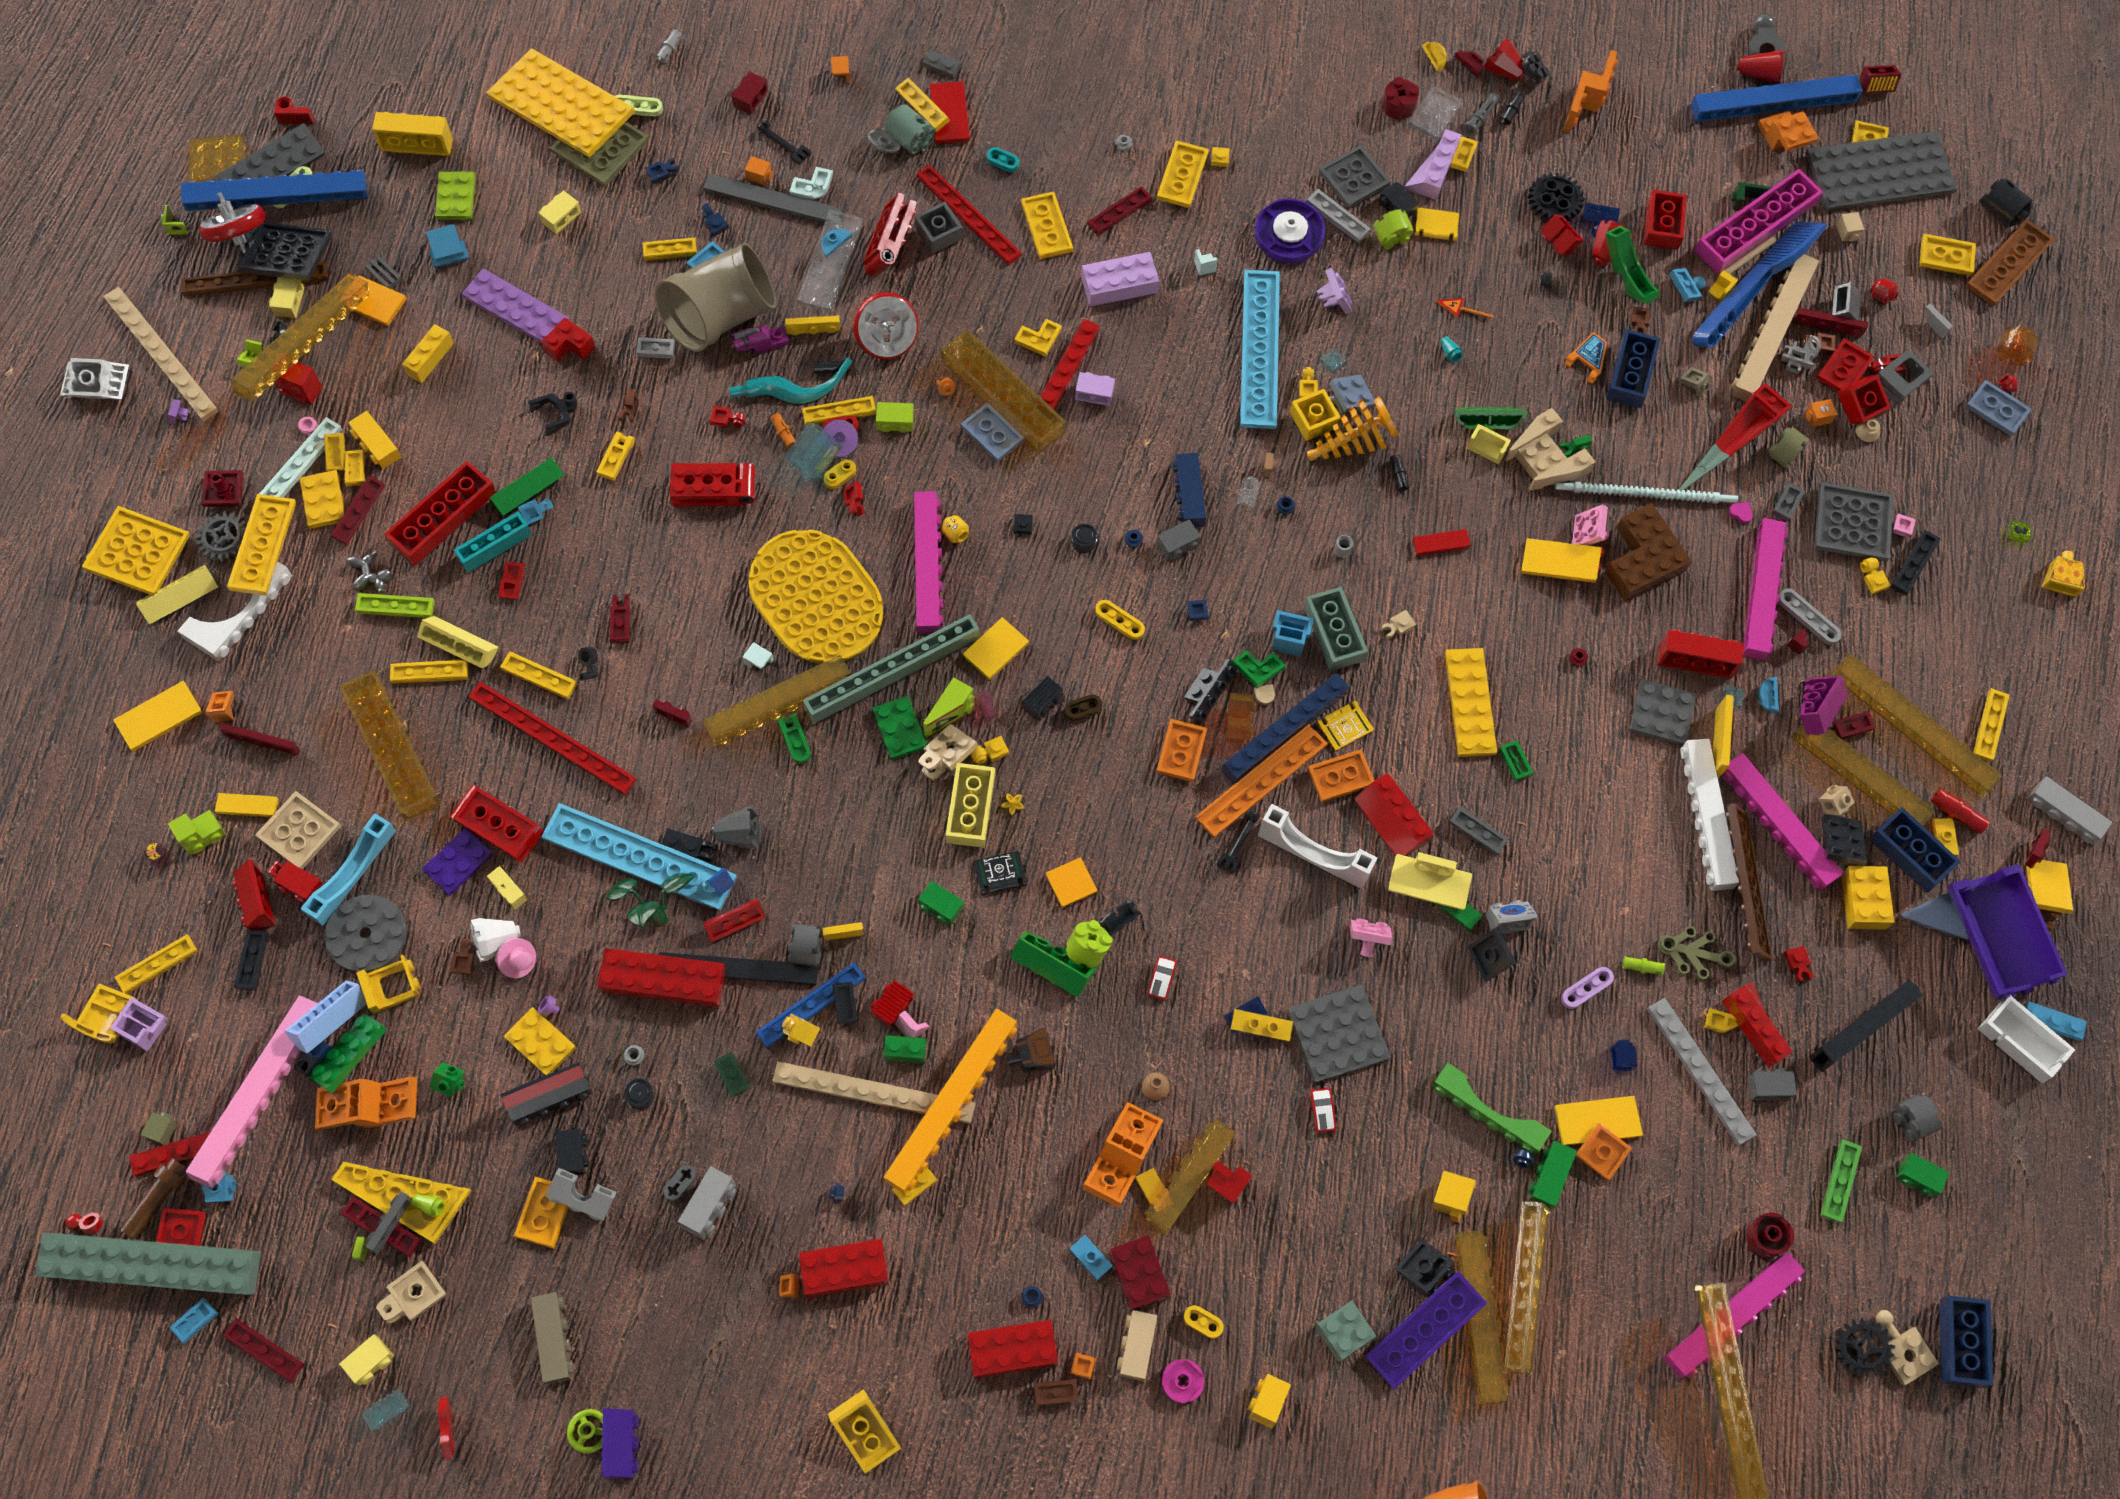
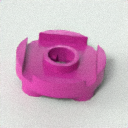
M1176 1360L1170 1363L1164 1370L1161 1384L1168 1398L1174 1402L1186 1404L1197 1399L1203 1391L1204 1376L1201 1368L1193 1361ZM1179 1376L1182 1378L1186 1376L1189 1385L1180 1387L1177 1378Z

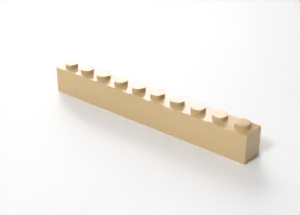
M1803 254L1798 260L1789 265L1791 270L1786 271L1782 279L1785 283L1784 285L1780 284L1776 292L1779 295L1777 298L1774 297L1770 304L1772 310L1767 311L1763 319L1766 322L1765 324L1761 323L1757 331L1760 335L1758 338L1755 337L1751 344L1753 350L1747 352L1744 358L1747 362L1745 365L1742 364L1738 371L1740 377H1736L1731 385L1734 388L1731 393L1732 396L1747 402L1760 387L1819 260Z

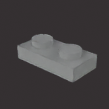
M638 337L637 357L673 359L675 340Z

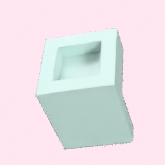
M1196 250L1194 262L1199 276L1216 272L1217 258H1213L1212 254L1201 255L1200 250Z
M754 642L743 655L744 665L749 668L755 665L763 669L767 662L772 664L774 661L771 652Z

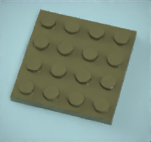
M625 122L590 158L559 139L550 149L553 154L606 187L649 141V136Z

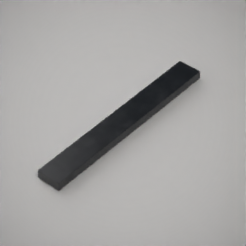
M659 953V955L724 963L726 967L724 977L728 979L817 985L818 964L817 966H809L781 961Z

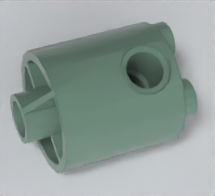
M901 105L892 110L885 124V132L911 154L927 150L929 147L928 142L936 131L931 124L908 105Z

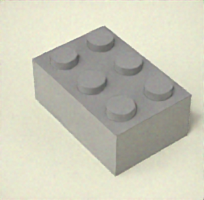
M710 1166L678 1220L685 1231L704 1241L706 1237L712 1235L715 1230L714 1223L717 1218H722L726 1211L724 1206L736 1194L737 1189H735L736 1184L733 1178Z

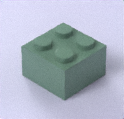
M1352 1300L1315 1326V1329L1338 1363L1376 1337Z

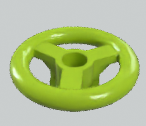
M594 1409L578 1412L568 1424V1441L580 1453H593L602 1448V1438L594 1446H583L587 1439H591L594 1435H603V1428H596L592 1422L587 1421L586 1416H594L603 1425V1414ZM580 1420L581 1424L578 1426L580 1438L576 1442L573 1430L577 1421ZM591 1427V1433L585 1435V1429Z

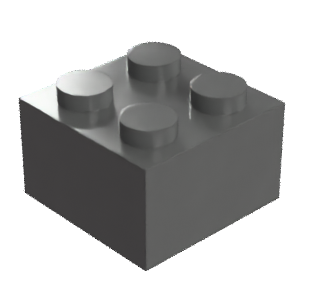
M946 202L914 216L915 229L932 254L963 239V227Z

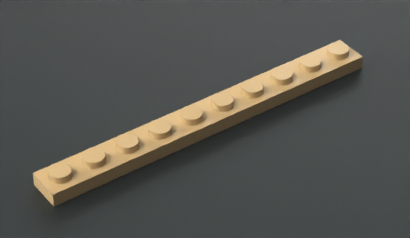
M117 287L103 297L202 421L204 422L219 411L124 292Z
M778 1061L773 1077V1083L920 1114H926L938 1096L932 1093ZM970 1102L968 1106L964 1105L961 1110L963 1112L962 1116L958 1120L959 1122L971 1124L975 1102Z

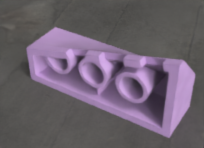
M1445 129L1440 143L1404 188L1437 200L1462 134Z

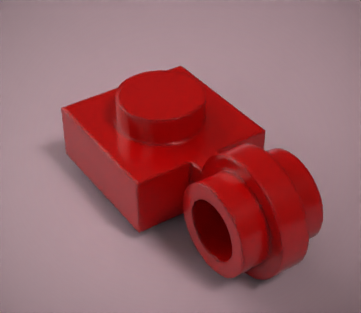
M1901 354L1886 355L1883 358V362L1881 360L1873 361L1870 366L1871 372L1878 374ZM1905 362L1895 369L1897 373H1904L1907 370Z
M713 406L709 422L710 425L728 427L729 422H732L733 426L741 428L745 425L746 419L742 413L732 415L731 408Z

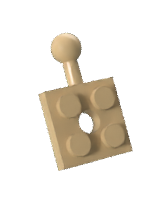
M1881 1310L1877 1313V1323H1881L1882 1327H1886L1890 1336L1893 1337V1340L1888 1344L1895 1345V1349L1889 1351L1895 1355V1358L1887 1359L1892 1363L1890 1367L1902 1386L1907 1385L1939 1365L1916 1327H1911L1902 1334H1899L1893 1325V1315L1889 1311ZM1906 1350L1913 1354L1911 1362H1908L1904 1357Z

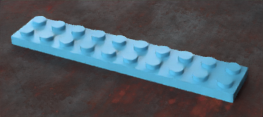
M1244 270L1240 427L1276 429L1280 278V272Z
M560 803L542 835V839L658 887H661L662 882L671 875L678 873L694 874L696 877L675 893L717 911H721L732 889L731 887L724 894L718 895L711 887L709 878L721 870V868ZM727 871L735 883L737 875Z

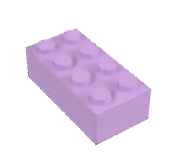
M1150 252L1082 265L1081 279L1090 307L1158 293L1159 278Z

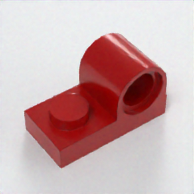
M282 96L276 100L274 115L278 124L314 123V117L309 107H294L291 98L287 96Z

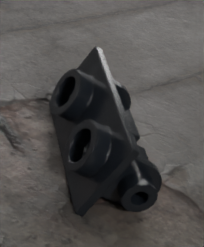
M1126 900L1116 908L1119 914L1116 915L1112 910L1102 917L1099 923L1111 936L1127 923L1134 921L1141 912L1134 908L1135 904L1132 900Z

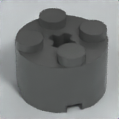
M793 924L792 936L794 937L793 941H789L788 944L789 962L817 966L822 949L820 938H823V928L820 926Z
M1921 1093L1896 1104V1113L1893 1114L1894 1121L1898 1125L1901 1124L1909 1141L1920 1140L1941 1129V1120L1937 1121L1936 1115L1939 1114L1938 1110L1926 1095L1922 1097Z

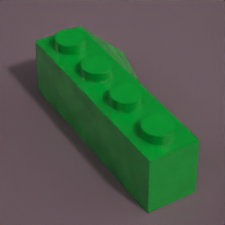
M1027 931L1018 939L1010 956L1016 963L1026 966L1033 973L1043 976L1050 983L1060 986L1070 995L1077 997L1085 990L1100 966L1099 964L1096 967L1088 968L1086 967L1087 965L1082 963L1078 965L1069 958L1066 948L1050 946V941Z

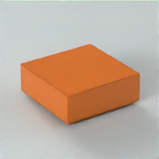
M1075 1353L1070 1375L1091 1380L1096 1358Z

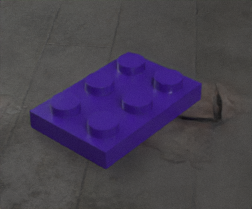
M464 828L422 870L451 896L493 856V853Z

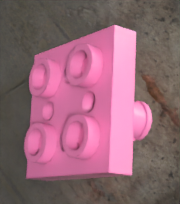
M1602 504L1575 515L1572 544L1589 546L1608 539L1609 531L1606 530L1608 507Z
M1365 919L1351 920V938L1363 940L1361 955L1373 957L1375 942L1391 945L1393 938L1391 928L1386 923L1376 922V924L1368 923Z

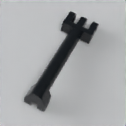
M766 119L757 126L759 131L793 153L791 160L798 165H801L803 163L802 160L805 161L807 156L812 154L804 145L796 148L769 129V122Z
M1251 809L1247 814L1248 820L1229 855L1223 852L1216 864L1220 867L1223 860L1226 861L1223 868L1225 870L1232 864L1233 867L1230 872L1233 874L1240 863L1235 858L1254 823L1258 821L1261 815L1253 813L1254 811Z

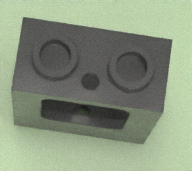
M1906 350L1877 375L1885 394L1899 406L1909 394L1923 383L1926 384L1934 373L1917 359L1914 354ZM1903 362L1918 377L1911 383L1906 382L1895 371Z

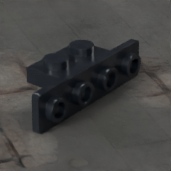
M1227 658L1218 672L1203 668L1184 696L1187 702L1197 704L1189 715L1194 725L1201 726L1235 675L1237 668L1231 659Z

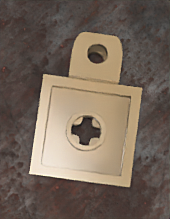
M948 725L923 748L925 753L919 759V764L923 766V774L934 780L946 771L945 767L952 771L956 768L957 763H961L978 747V744L953 725ZM954 745V748H953V749H952V748L947 749L948 746ZM933 769H936V771L933 772V773H930V772H929V771H931V770H933Z
M422 1260L386 1286L391 1294L380 1301L376 1309L388 1324L397 1322L405 1315L410 1321H413L447 1296V1294ZM414 1286L418 1288L422 1286L419 1296H412Z

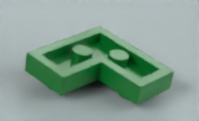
M1246 650L1233 660L1236 668L1257 689L1286 668V665L1274 653L1259 663Z

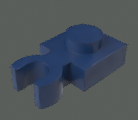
M674 158L668 159L665 164L659 161L645 167L653 184L670 178L669 173H677L679 171L678 165L671 166L675 164Z

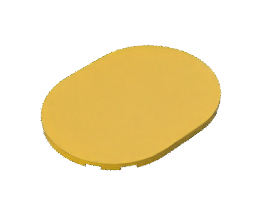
M792 530L775 536L757 552L749 571L751 599L771 630L790 652L810 662L836 664L851 660L870 647L876 639L882 624V598L874 581L846 545L837 538L823 534L820 531Z

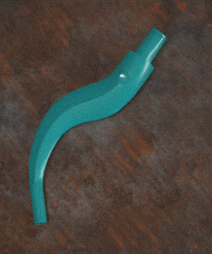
M846 358L837 373L830 380L815 387L802 388L782 377L765 376L746 380L744 385L730 387V396L735 398L749 395L751 398L771 395L788 403H809L830 392L839 383L853 361Z

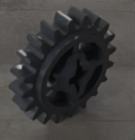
M1863 1318L1860 1319V1324H1857L1852 1319V1327L1845 1323L1844 1328L1846 1331L1838 1330L1842 1338H1835V1341L1840 1345L1834 1347V1350L1841 1351L1836 1358L1844 1359L1841 1366L1849 1365V1373L1856 1369L1857 1377L1861 1375V1372H1865L1866 1378H1869V1372H1873L1877 1377V1369L1885 1373L1886 1370L1883 1365H1892L1887 1358H1895V1355L1889 1352L1895 1349V1345L1888 1344L1893 1340V1337H1885L1888 1329L1880 1331L1881 1323L1873 1326L1872 1319L1868 1321V1324L1864 1323ZM1864 1331L1860 1339H1849L1853 1334ZM1872 1334L1881 1341L1883 1349L1872 1342ZM1867 1339L1868 1348L1871 1350H1866L1862 1357V1349L1859 1346H1863ZM1846 1347L1852 1348L1857 1353V1362L1850 1357ZM1869 1357H1880L1879 1360L1872 1364H1865Z

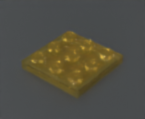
M243 134L190 139L189 182L215 181L214 176L244 159L245 138Z

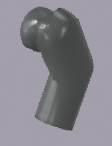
M1336 395L1329 396L1333 405H1336L1340 417L1344 414L1346 416V412L1341 407Z

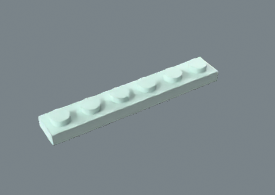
M326 417L259 494L284 497L325 450L324 434L340 433L342 431L341 426Z

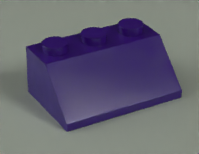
M603 1409L602 1477L607 1480L635 1479V1473H638V1459L635 1460V1451H638L639 1441L638 1437H635V1428L639 1426V1417L635 1415L633 1410Z

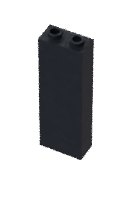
M1908 980L1812 1053L1809 1059L1822 1073L1923 996L1919 987Z

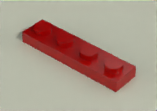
M211 1131L130 1155L133 1176L137 1177L154 1172L161 1164L167 1166L172 1158L177 1159L181 1163L193 1160Z

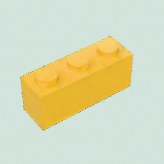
M435 324L402 363L407 376L421 384L454 344L448 331Z
M368 411L348 422L351 430H349L350 434L355 440L359 439L361 441L359 443L365 453L369 451L371 454L369 457L375 465L379 464L382 469H385L401 458L396 446Z

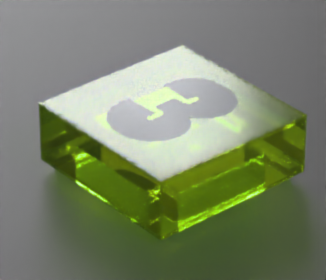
M2011 521L2009 524V540L2028 542L2030 540V523Z

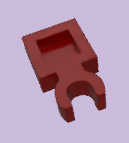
M1805 946L1784 951L1790 971L1796 969L1795 977L1797 982L1803 981L1802 974H1805L1807 979L1811 980L1813 974L1807 969L1811 962Z

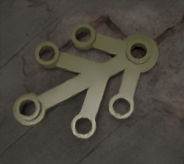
M1692 926L1686 927L1683 932L1674 937L1669 935L1662 936L1658 941L1660 952L1670 955L1677 965V973L1682 976L1690 971V966L1683 962L1678 952L1686 955L1697 971L1696 977L1700 981H1704L1709 977V971L1703 967L1698 958L1717 962L1722 968H1730L1735 963V956L1729 951H1724L1719 955L1698 949L1705 944H1712L1715 941L1716 936L1711 931H1707L1701 938L1687 946L1679 943L1685 939L1694 938L1697 932ZM1687 930L1692 931L1693 935H1688ZM1706 935L1711 936L1712 940H1708L1706 938ZM1664 943H1668L1670 948H1666ZM1722 958L1727 959L1728 964H1725ZM1680 966L1685 967V968H1686V972H1683V971L1680 969ZM1700 971L1704 972L1706 976L1702 977Z

